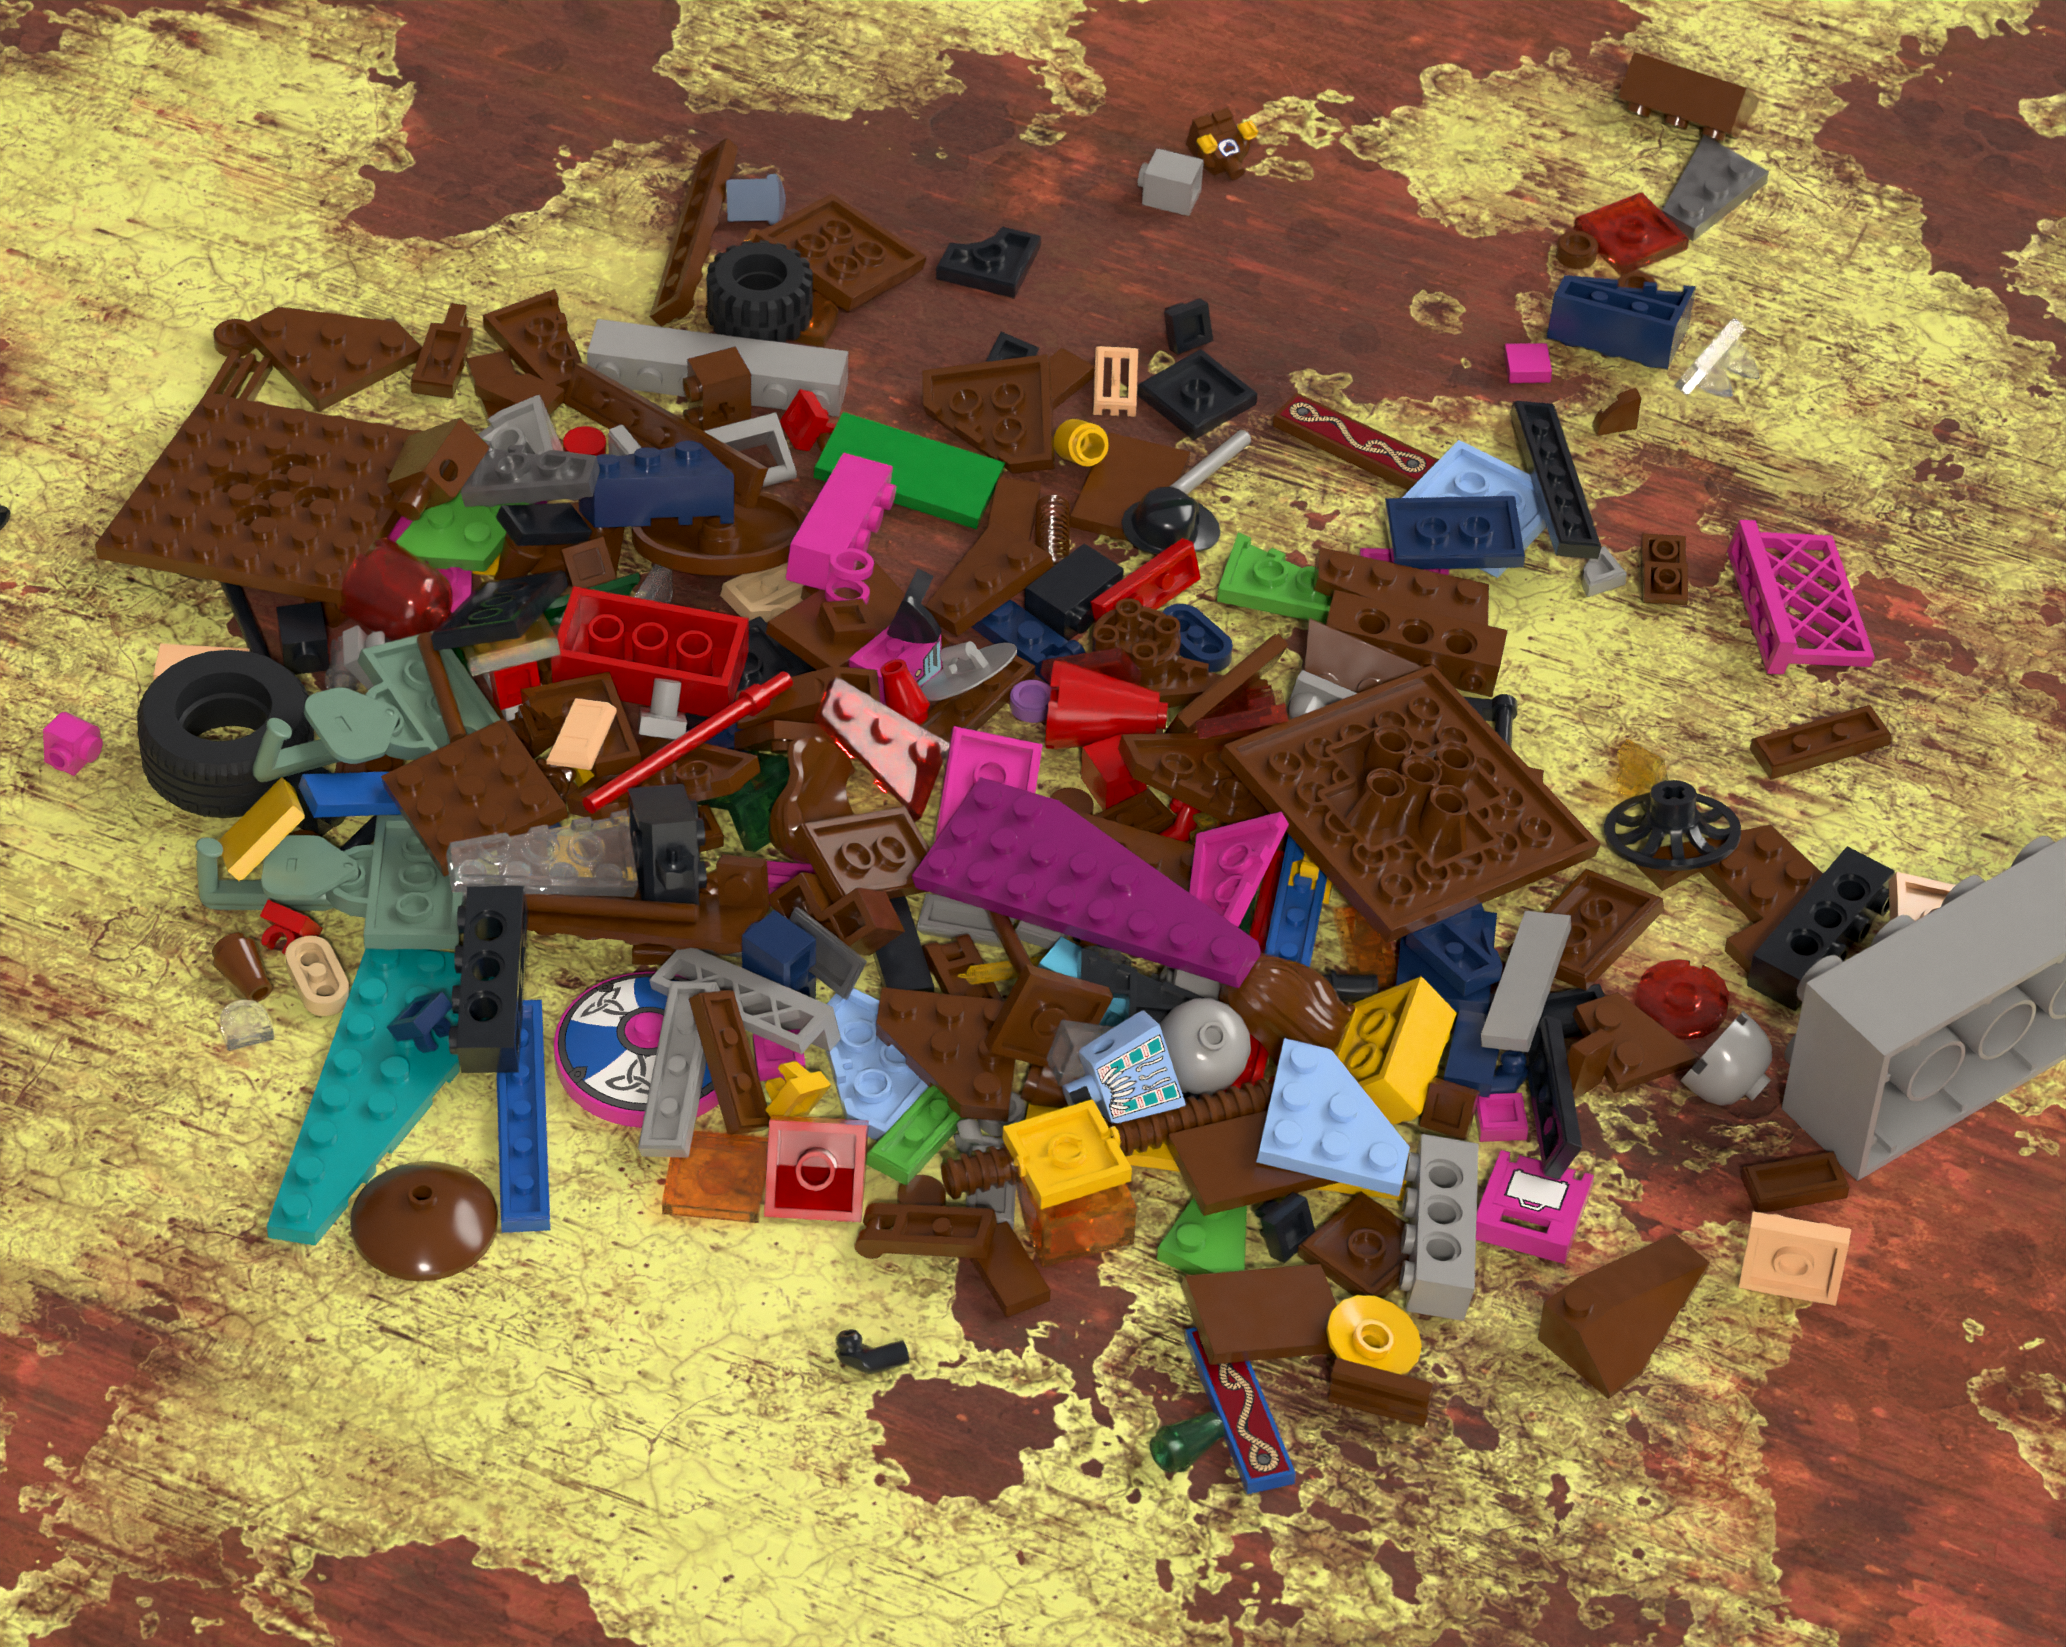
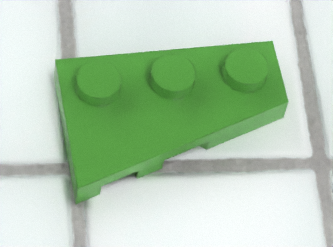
M1238 532L1218 588L1217 602L1309 620L1310 617L1326 624L1333 597L1314 590L1315 567L1307 566L1301 568L1285 560V553L1271 548L1268 552L1251 545L1252 538Z

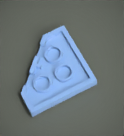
M853 988L847 1000L836 993L827 1003V1005L832 1006L834 1009L841 1040L830 1052L826 1050L844 1118L869 1120L868 1137L879 1141L929 1086L906 1065V1058L893 1045H885L876 1036V1021L880 1001Z
M1284 1038L1256 1162L1399 1196L1410 1148L1409 1145L1331 1049Z

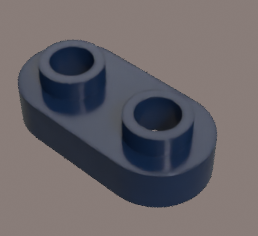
M1174 604L1162 611L1166 615L1174 616L1180 622L1181 644L1179 655L1182 658L1209 664V672L1212 673L1222 671L1229 666L1232 660L1233 648L1231 638L1200 610L1188 604Z

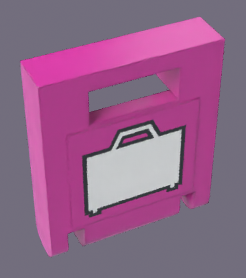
M1501 1150L1477 1210L1476 1240L1565 1264L1592 1190L1594 1175L1584 1173L1581 1181L1574 1179L1576 1170L1567 1168L1560 1180L1544 1175L1541 1160L1519 1155L1517 1162L1513 1163L1510 1162L1511 1152ZM1503 1215L1548 1227L1547 1234L1502 1222Z

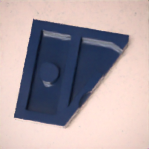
M1482 903L1408 934L1406 937V945L1463 996L1501 980L1502 963L1498 951L1493 948L1494 938L1490 927H1485Z

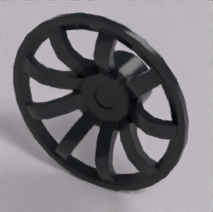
M1667 780L1654 785L1650 792L1629 798L1614 807L1606 817L1604 836L1608 846L1618 856L1628 862L1656 870L1682 871L1703 868L1728 857L1737 848L1741 840V824L1736 814L1722 802L1697 794L1695 788L1689 783ZM1696 802L1703 803L1713 809L1706 813L1699 812L1696 809ZM1637 804H1640L1645 811L1643 815L1635 817L1624 814L1625 811ZM1724 816L1730 827L1717 829L1710 825V823ZM1616 822L1630 828L1639 826L1628 834H1616L1615 831ZM1651 832L1648 842L1640 852H1635L1625 846L1638 842ZM1683 833L1686 834L1691 844L1703 856L1685 859ZM1701 833L1715 840L1727 841L1720 848H1715L1707 843ZM1665 834H1670L1672 860L1652 858L1662 844Z

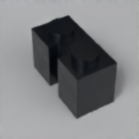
M1084 543L1025 588V610L1069 641L1077 634H1082L1089 629L1094 620L1091 601L1120 582L1124 576V568Z

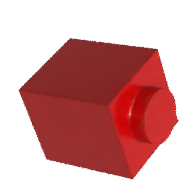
M1123 733L1082 747L1081 779L1103 811L1147 788V784L1132 778L1118 750L1121 736L1124 735Z

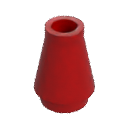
M895 659L885 663L881 667L880 672L883 678L887 718L893 721L895 726L900 729H909L922 724L928 718L930 702L908 670L906 662L902 659Z

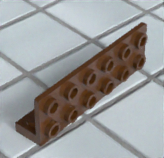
M531 835L496 852L498 883L495 886H524L525 892L640 900L635 886L548 877L545 836ZM721 855L716 863L718 895L699 893L700 906L697 923L528 911L527 930L535 931L537 934L544 936L566 934L576 935L584 940L604 938L623 940L630 945L651 943L668 945L676 950L698 948L713 950L715 953L722 955L742 952V935L752 923L760 922L770 909L767 859Z

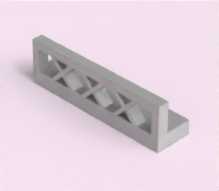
M696 948L676 950L649 979L651 988L668 996L670 981L676 974L690 980L687 982H716L720 991L733 990L745 1030L800 1054L810 1044L830 1052L841 1040L832 1006ZM800 1029V1032H799L798 1035L787 1031V1030Z

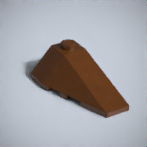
M1675 1233L1576 1278L1543 1303L1538 1340L1607 1399H1610L1644 1373L1650 1363L1651 1355L1660 1341H1664L1670 1331L1673 1320L1680 1309L1684 1308L1709 1269L1710 1262Z

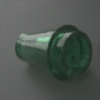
M1209 1411L1161 1426L1150 1440L1149 1446L1152 1458L1165 1472H1184L1218 1440L1224 1437V1425L1215 1413Z

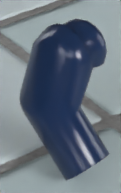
M1508 1050L1501 1055L1502 1065L1494 1073L1490 1094L1516 1093L1527 1078L1526 1055L1521 1051Z

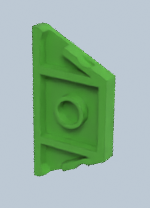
M460 490L454 499L424 510L420 518L414 520L387 551L388 563L394 566H402L403 560L428 561L429 568L448 569L450 567H459L467 571L485 572L502 552L505 534L507 533L495 518L501 505H528L529 503L498 504L493 507H465Z

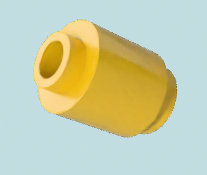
M1070 419L1063 422L1057 428L1054 435V447L1057 454L1064 460L1082 466L1098 464L1103 460L1108 451L1109 442L1105 431L1100 426L1083 420Z

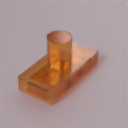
M1354 907L1336 908L1334 923L1347 974H1377L1378 987L1396 986L1397 966L1391 943H1386Z

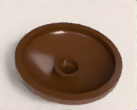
M411 1162L384 1171L361 1190L351 1211V1234L354 1245L367 1263L380 1272L409 1281L439 1280L465 1271L486 1254L497 1232V1206L488 1187L471 1172L443 1162Z

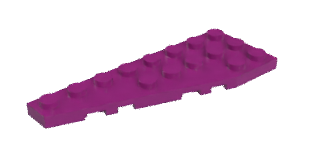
M982 777L979 778L912 875L915 887L1236 988L1241 986L1261 955L1258 941L1059 800Z

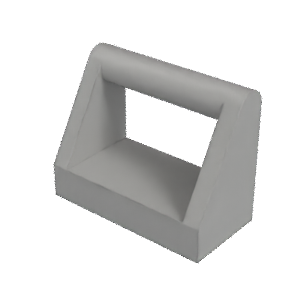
M776 412L704 431L737 451L766 444L778 466L768 468L762 488L797 478L796 469Z

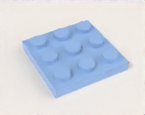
M1460 440L1402 497L1515 496L1524 550L1546 528L1530 474ZM1507 568L1478 569L1499 578Z

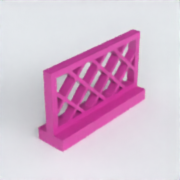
M1739 520L1727 553L1767 674H1784L1788 663L1871 667L1875 656L1833 536L1759 532L1756 520ZM1765 548H1775L1786 556L1780 560L1767 552ZM1804 550H1823L1825 560L1821 562ZM1796 561L1812 572L1805 576L1789 566V564ZM1781 575L1795 584L1796 587L1791 591L1778 583L1775 577ZM1820 576L1833 584L1836 590L1832 593L1816 583L1815 580ZM1806 591L1822 601V603L1816 607L1799 595ZM1790 605L1807 617L1800 621L1787 613L1785 608ZM1831 607L1844 615L1846 621L1841 623L1825 611ZM1815 621L1833 633L1827 638L1811 628L1810 625ZM1801 636L1818 648H1798L1796 638ZM1841 637L1855 646L1857 651L1846 650L1835 642Z

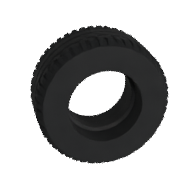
M208 651L187 657L170 666L150 684L140 700V706L137 711L142 768L148 782L161 797L184 811L204 817H242L280 779L260 782L252 773L262 737L267 729V721L270 718H279L291 727L292 736L284 740L281 749L314 741V729L304 715V705L309 697L304 685L283 665L269 657L250 651ZM225 726H239L255 730V732L245 737L229 741H211L197 737L208 730Z

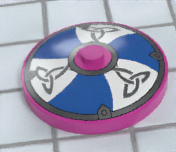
M656 972L624 974L594 985L579 995L568 1006L556 1028L554 1036L555 1069L563 1088L583 1109L615 1124L642 1128L668 997L651 988L649 979ZM677 974L671 979V981H690ZM707 1063L696 1118L719 1104Z

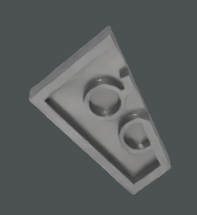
M1704 135L1662 210L1661 223L1694 241L1765 186L1769 171Z
M483 440L490 448L461 490L465 507H493L498 504L521 502L532 504L559 499L579 500L584 497L593 496L600 468L597 457L594 455L549 450L542 455L527 453L525 446L511 444L507 450L494 449L491 441Z

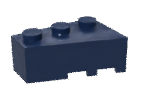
M1564 276L1553 297L1547 338L1560 341L1566 346H1580L1599 351L1608 357H1622L1637 361L1650 368H1669L1689 328L1696 286L1683 285L1682 292L1657 290V283L1644 282L1643 289L1617 287L1618 279Z
M681 441L675 447L664 449L639 448L635 450L634 454L622 456L612 454L598 455L596 457L600 472L593 496L579 499V512L595 528L651 526V518L678 517V525H692V517L720 516V524L734 523V475L701 443L695 441Z

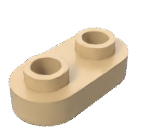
M304 936L292 941L285 953L286 967L304 1007L310 1013L318 1016H331L344 1010L349 996V983L329 942L317 936Z

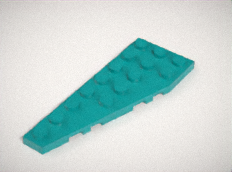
M365 949L268 1220V1238L316 1246L349 1206L348 1199L362 1182L367 1184L377 1172L376 1165L386 1153L392 1154L433 1105L432 1098L444 1083H451L460 1072L458 1055L450 1054L449 1036L439 1038L432 1029L431 1037L438 1048L433 1052L422 1053L415 1046L413 1039L397 1042L387 1029V1026L415 997L443 992L452 1004L453 985H461V974H456L455 953L431 949ZM488 977L481 981H489L495 977ZM451 1008L443 1018L447 1019L451 1026H458L459 1014H453ZM487 1017L480 1019L479 1021L484 1022L491 1020L492 1018Z

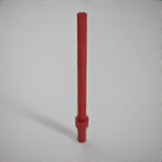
M782 671L761 685L753 684L740 692L738 700L584 797L582 800L584 808L589 813L594 814L627 793L628 788H634L740 719L747 715L755 716L770 706V700L793 686L791 676L787 672Z

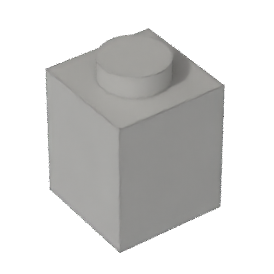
M1157 148L1149 163L1144 162L1140 169L1138 186L1143 187L1142 205L1189 216L1201 193L1203 160Z

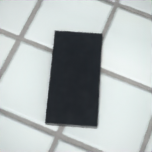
M558 570L483 582L433 632L431 640L434 651L520 638L568 587L565 571Z

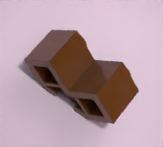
M801 872L769 895V902L773 910L788 920L794 909L798 907L860 955H872L905 932L885 891L857 887L833 903L817 874Z

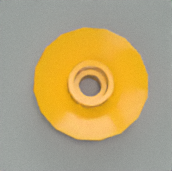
M1357 1295L1342 1300L1330 1313L1326 1332L1329 1346L1338 1359L1401 1375H1407L1419 1361L1422 1348L1419 1330L1409 1315L1394 1303L1376 1296Z

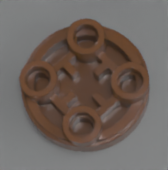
M1122 599L1117 602L1115 609L1105 613L1095 623L1091 639L1092 654L1101 667L1117 676L1130 679H1145L1158 676L1169 670L1179 657L1181 644L1180 622L1174 616L1142 606L1136 599Z

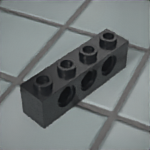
M1847 846L1753 954L1747 986L1796 1011L1802 1004V1001L1797 997V988L1806 972L1818 961L1830 955H1836L1845 961L1851 945L1854 942L1860 944L1866 938L1874 918L1878 914L1884 916L1889 911V880L1895 874V870Z
M524 886L467 887L466 905H459L457 911L458 933L464 934L463 945L455 946L456 974H461V985H453L452 1011L453 1014L459 1015L458 1026H450L449 1029L450 1054L458 1055L461 1073L519 1072L528 929V906ZM496 937L494 940L485 941L487 938ZM488 977H495L489 981H481ZM487 1017L492 1018L491 1020L484 1022L479 1021L480 1019Z

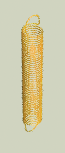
M1045 956L1031 957L1030 961H1032L1033 966L1034 963L1035 966L1037 963L1038 967L1040 959H1043ZM1010 961L970 966L973 969V976L971 970L970 977L961 978L973 979L974 977L975 979L977 972L976 982L974 981L970 984H979L1018 977L1014 969L1012 972ZM1001 965H1002L1003 971H1002V974H1001V976H1000L999 970H1000V967H1001ZM984 967H985V969H986V973H985L986 978L984 977V979H983V977H982V979H981V977H980V972H981V971L983 972V969H984Z

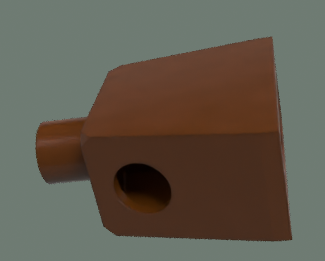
M461 417L410 435L406 439L387 479L388 487L400 498L396 504V510L404 518L418 520L424 510L454 499L490 448Z

